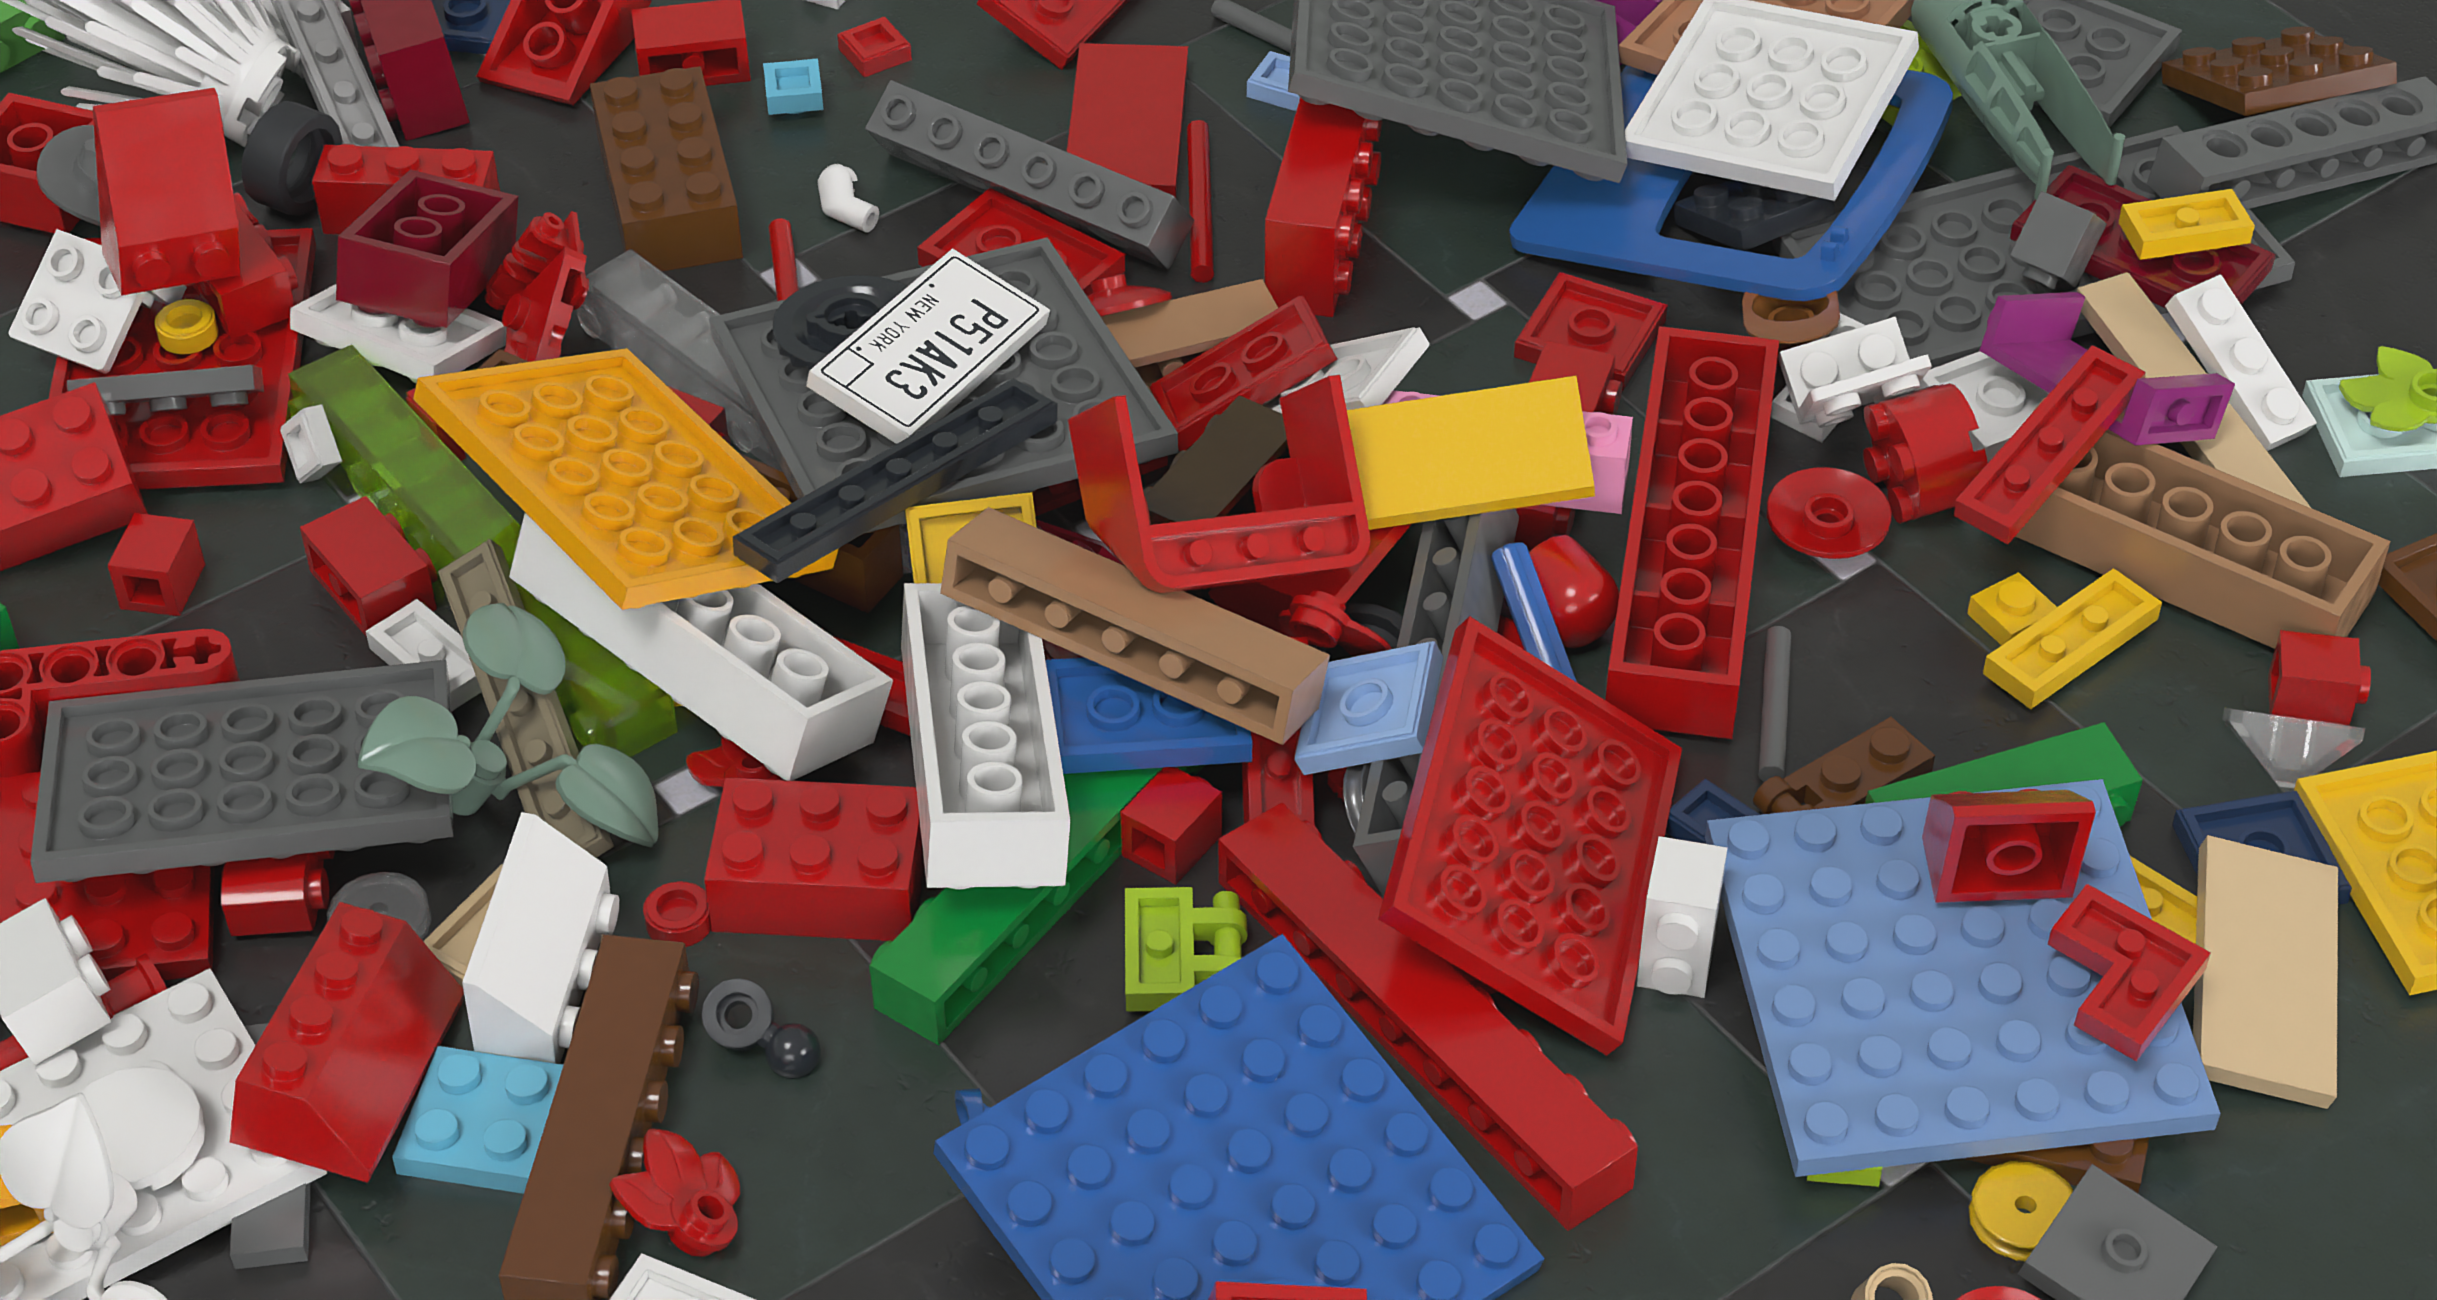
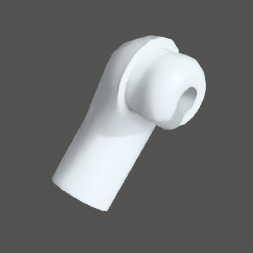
M840 164L828 166L822 171L818 179L820 202L824 214L866 233L873 230L879 219V209L877 206L854 197L855 189H853L852 181H858L854 171Z

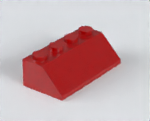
M343 902L338 903L236 1078L230 1143L363 1182H369L429 1068L437 1046L441 1045L464 1000L463 988L407 921L377 913L370 909L360 908Z

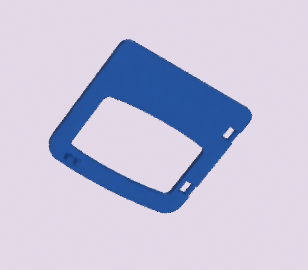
M1628 65L1620 74L1625 129L1658 76ZM1913 70L1906 71L1888 104L1898 107L1899 112L1881 151L1847 205L1826 233L1806 255L1800 258L1787 259L1660 236V230L1670 209L1693 171L1627 158V166L1620 183L1606 179L1600 181L1587 180L1578 176L1573 170L1554 165L1511 224L1509 231L1512 247L1517 251L1532 255L1738 292L1754 293L1760 296L1783 300L1808 301L1824 298L1831 292H1837L1847 283L1882 238L1910 196L1925 170L1953 110V92L1949 84L1938 76Z

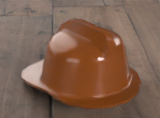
M1836 291L1827 294L1824 298L1808 301L1783 300L1745 292L1742 300L1744 328L1747 333L1752 337L1779 340L1778 355L1781 351L1810 343L1817 338L1828 335L1838 327L1840 321L1838 294Z

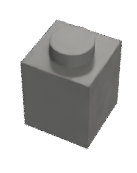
M2041 191L2010 256L2026 266L2022 276L2054 290L2059 280L2076 288L2107 223L2088 210Z

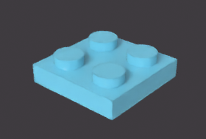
M437 1046L392 1157L396 1174L524 1194L563 1065Z

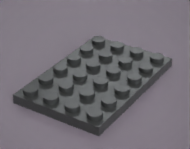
M427 661L49 701L30 861L35 883L61 880L75 882L88 877L124 873L146 874L159 869L195 865L217 866L231 861L267 857L281 859L295 854L330 850L353 851L366 846L402 842L424 843L432 839L453 837L452 794L429 792L389 774L358 768L361 746L370 725L378 714L392 701L405 696H419L441 704L450 712V684L447 661Z

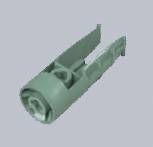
M1914 0L1911 8L1912 25L1979 120L2019 169L2036 186L2034 194L2036 200L2041 191L2047 192L2054 151L2051 149L2041 128L2030 112L2033 109L2034 101L2038 102L2051 121L2091 169L2106 184H2116L2125 135L2116 133L2113 136L2100 110L2090 97L2080 78L2023 0Z

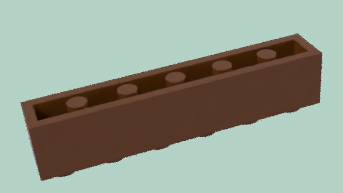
M603 935L500 1269L499 1280L504 1300H610L615 1293L619 1274V1261L615 1253L619 1239L628 1240L630 1238L635 1218L614 1196L609 1183L614 1177L646 1171L643 1152L644 1135L651 1129L652 1123L661 1124L666 1114L668 1102L666 1074L668 1067L677 1068L679 1066L684 1043L683 1027L680 1026L684 1013L694 1012L699 992V976L697 972L689 971L685 943Z

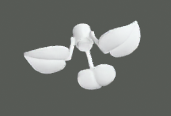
M83 1093L72 1095L62 1102L26 1116L12 1125L0 1139V1175L6 1188L17 1201L31 1208H44L46 1220L0 1247V1264L51 1232H54L58 1242L70 1251L84 1252L96 1250L98 1252L86 1288L89 1300H167L163 1294L153 1287L135 1281L116 1282L106 1291L104 1290L103 1283L111 1258L121 1248V1243L114 1234L135 1213L137 1196L131 1184L124 1177L112 1172L103 1136Z

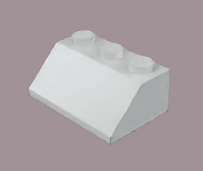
M521 812L462 984L475 1052L560 1064L565 1048H569L581 1010L579 1004L583 992L587 990L602 934L612 935L615 929L619 912V896L610 894L607 865L535 814Z

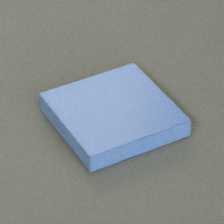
M1435 641L1328 662L1319 709L1302 725L1294 760L1303 775L1422 753L1433 714L1443 662V655Z

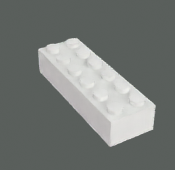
M526 513L524 514L509 577L533 594L539 602L548 605L578 627L581 633L593 638L624 661L630 669L639 672L669 694L675 702L685 706L706 721L724 738L733 741L755 757L770 772L782 777L786 781H793L874 743L893 679L761 585L753 584L745 588H732L701 594L694 598H681L645 605L642 608L622 610Z
M904 583L901 650L927 888L949 887L952 889H967L970 887L1018 886L1021 888H1036L1039 886H1065L1070 814L1042 638L940 594L942 583Z

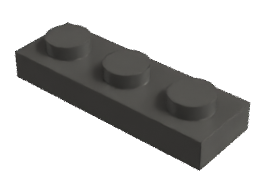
M254 365L67 380L68 391L95 382L112 416L125 415V404L149 402L150 412L186 410L187 398L210 397L211 407L246 405L248 404V393L264 392L262 368Z

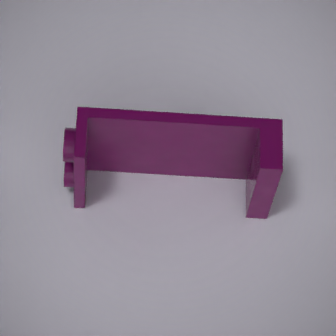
M2079 292L1998 296L1995 306L1988 317L1987 329L1979 351L2050 393L2087 351V349L2071 340L2086 297ZM2218 373L2137 379L2127 408L2108 429L2135 446L2215 439L2235 383Z

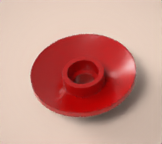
M1125 274L1091 281L1093 293L1087 296L1100 316L1172 299L1171 292L1147 286L1127 285Z
M1818 467L1794 472L1774 486L1767 501V519L1773 532L1791 548L1814 557L1842 559L1864 554L1884 540L1891 523V507L1884 493L1868 479L1843 469Z

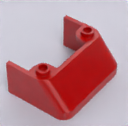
M1340 375L1327 376L1279 398L1290 458L1272 461L1259 469L1255 475L1252 487L1256 513L1151 525L1148 505L1142 487L1126 395L1114 396L1069 418L1068 424L1083 507L1089 527L1145 587L1159 593L1336 572L1358 564L1364 559L1369 550L1370 531Z

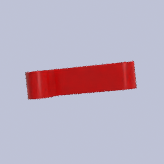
M195 629L0 651V777H13L40 770L49 701L240 681L229 638L224 633L214 629Z

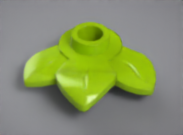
M2380 346L2376 359L2379 375L2340 380L2339 389L2344 398L2353 407L2363 412H2372L2370 424L2375 427L2401 432L2415 430L2425 423L2437 424V369H2433L2427 360L2417 355Z

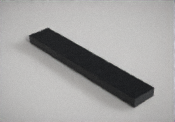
M1013 378L733 536L734 556L771 580L779 583L1058 421V403Z

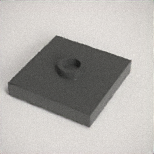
M2092 1164L2027 1258L2018 1275L2055 1300H2184L2218 1246Z

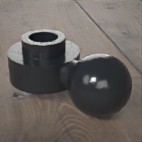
M745 979L726 980L715 986L707 995L702 1009L703 1024L710 1037L720 1046L732 1051H746L759 1045L765 1049L766 1060L770 1068L784 1078L795 1079L806 1076L817 1066L821 1055V1047L816 1034L802 1024L788 1023L780 1026L775 1023L774 1008L770 998L754 982ZM737 1005H747L752 1010L750 1023L741 1029L730 1027L728 1024L730 1010Z

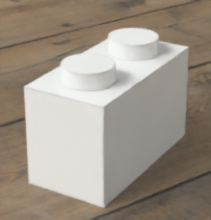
M1659 836L1646 900L1637 987L1659 990L1667 994L1705 997L1716 935L1727 847Z
M46 898L0 923V1015L35 1065L112 1022L100 997L108 992L110 987L93 957L88 954L93 949L86 935L72 915L61 921Z

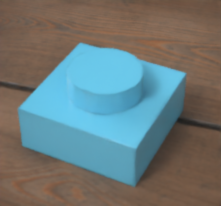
M818 59L763 63L768 115L800 114L806 111L824 110Z

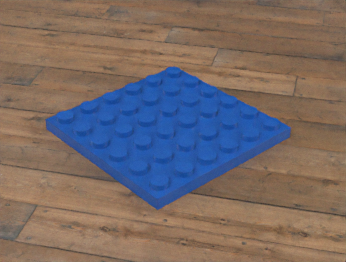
M1283 934L935 1140L933 1154L1041 1300H1208L1216 1281L1367 1289V1300H1495L1539 1271L1545 1259Z

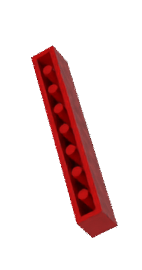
M1281 802L1218 839L1219 884L1226 891L1236 893L1240 898V904L1274 938L1283 934L1332 996L1567 1231H1570L1633 1189L1638 1145L1627 1126L1618 1119H1610L1588 1097L1584 1086L1575 1076L1569 1073L1564 1074L1542 1053L1538 1042L1528 1031L1524 1029L1518 1030L1497 1010L1493 999L1486 990L1480 986L1471 985L1452 966V963L1378 920L1383 899L1366 883L1364 876L1354 863L1348 860L1343 861L1324 843L1320 832L1311 822L1300 820Z

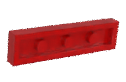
M2092 345L1955 501L1954 516L2009 544L2127 408L2137 379L2145 378L2146 372Z

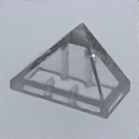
M2224 708L2223 714L2225 724L2282 792L2294 791L2298 778L2317 775L2363 742L2365 728L2231 708Z

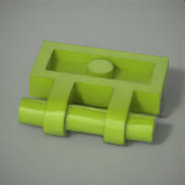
M1192 887L1125 888L1126 1011H1154L1242 958L1241 945L1248 936L1247 918L1240 910V898L1236 893L1221 891L1213 897V907L1193 908ZM1194 941H1209L1214 946V955H1194Z

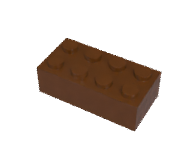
M701 67L673 68L661 73L629 78L616 77L609 81L590 83L597 137L629 276L743 258L737 203Z

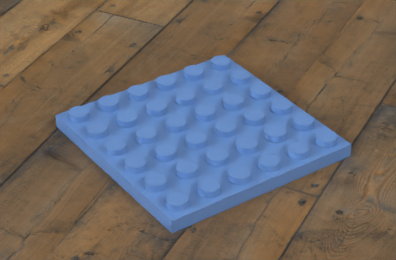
M2103 779L1974 792H2017L2024 789H2038L2040 791L2070 790L2093 801L2096 814L2073 898L1935 903L1922 840L1931 797L1707 820L1706 844L1727 847L1721 900L1795 1177L2215 1130L2220 1117V1111L2182 1003L2179 1004L2136 1062L2074 1026L2079 1007L2103 976L2047 945L2052 927L2086 884L2093 886L2152 919Z

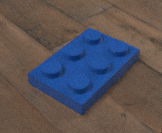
M1085 657L1045 660L1063 774L1252 762L1250 730Z

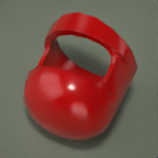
M1561 535L1538 544L1529 554L1564 648L1584 647L1597 640L1613 623L1617 614L1620 594L1618 587L1609 572L1574 538Z

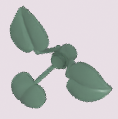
M505 603L482 606L469 616L464 625L463 643L466 652L481 670L493 677L508 679L504 693L474 742H470L466 736L458 735L456 721L445 707L419 696H405L389 703L374 719L363 740L358 758V768L389 774L429 792L452 794V807L455 814L472 815L479 810L491 794L499 800H504L511 790L557 770H562L556 778V789L563 801L579 816L616 836L652 848L658 839L657 805L652 784L644 770L633 759L614 748L599 744L587 745L580 751L577 759L567 754H562L508 779L505 778L507 763L505 754L490 740L515 699L520 684L535 693L550 694L562 681L566 667L564 652L553 632L533 614L516 606H507Z

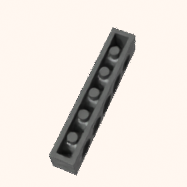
M2424 76L2398 82L2397 84L2163 137L2146 184L2162 199L2233 189L2246 210L2437 163V86Z
M890 80L865 127V130L889 154L982 193L992 188L1108 246L1168 271L1195 221L1173 195Z

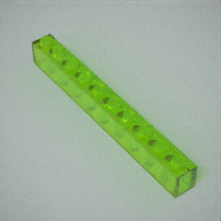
M352 344L288 373L293 399L288 401L291 417L303 408L323 405L342 462L339 464L347 472L355 492L360 498L364 496L370 497L383 515L391 513L399 522L409 545L414 550L419 547L422 548L430 557L437 573L488 539L493 540L502 547L511 571L521 526ZM515 582L525 611L540 619L553 632L562 647L566 663L565 674L560 684L555 688L563 712L570 720L572 730L583 747L591 744L604 745L632 757L678 732L674 703L669 694L639 672L630 669L624 661L593 638L581 633L578 627L548 605L539 602L533 594Z

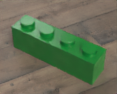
M2105 722L1868 790L1865 804L1926 798L1934 794H1950L1958 791L1974 793L2103 779L2120 827L2125 822L2131 820L2143 779Z

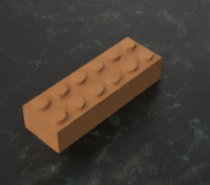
M2109 429L2015 536L2103 575L2114 568L2154 597L2274 649L2276 648L2280 630L2347 637L2375 595L2391 542L2158 444L2135 446Z

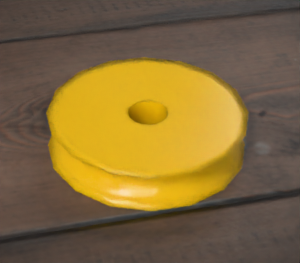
M2009 1161L1993 1166L1978 1178L1972 1191V1200L1969 1204L1970 1224L1980 1241L1995 1253L2016 1261H2026L2072 1194L2073 1189L2068 1181L2055 1171L2033 1162ZM2018 1209H2026L2031 1213H2023Z

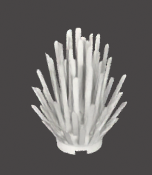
M0 0L45 21L49 28L67 35L69 41L135 69L132 70L23 26L12 28L16 35L26 38V41L45 48L42 51L95 70L100 77L146 89L160 95L215 88L219 99L224 136L243 147H246L247 134H251L257 121L270 107L279 104L285 94L280 92L283 83L281 76L284 69L287 68L292 72H296L300 59V51L279 39L260 0H24L27 4L19 0ZM71 86L61 90V94L65 96L105 103L142 99ZM79 103L76 107L93 111V106L97 105Z

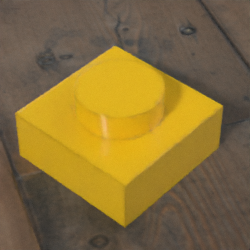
M2018 572L1970 596L1967 614L2002 646L2057 608V606Z

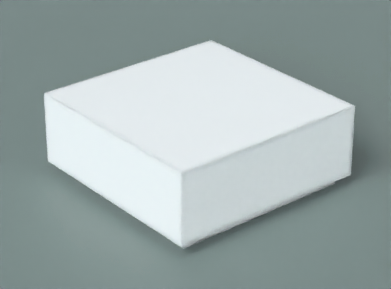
M322 404L303 408L281 426L280 431L300 484L322 478L342 462Z

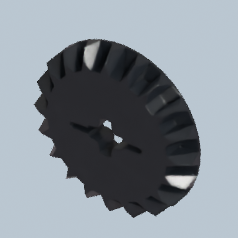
M851 275L815 282L796 291L780 305L773 318L774 341L777 342L779 354L789 357L793 367L807 366L810 371L908 286L888 278Z

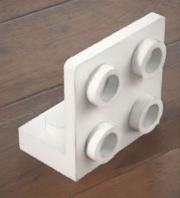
M56 229L10 327L9 336L18 342L101 373H108L139 307L151 308L154 300L167 305L179 301L187 287L180 285L121 296L102 254V245Z
M1896 317L1781 351L1777 356L1799 424L1816 420L1819 428L1838 424L1854 416L1852 410L1861 405L1871 402L1877 403L1918 389L1921 380L1932 367L1928 355L1909 359Z

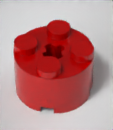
M1954 384L1933 385L1864 407L1865 423L1872 441V447L1865 448L1863 451L1865 467L1873 483L1882 481L1888 488V501L1892 515L1900 524L1955 507V501L1988 464L1985 448L1973 451L1968 432L1979 429L1968 401Z

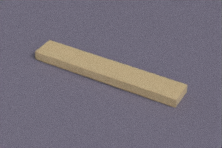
M2128 272L2077 288V292L2086 297L2081 313L2115 357L2145 371V378L2207 374ZM2229 402L2215 439L2180 442L2192 459L2311 508Z

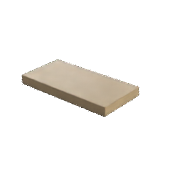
M2207 835L2199 847L2196 944L2211 952L2206 970L2195 983L2193 1037L2208 1080L2328 1109L2337 1098L2338 867Z

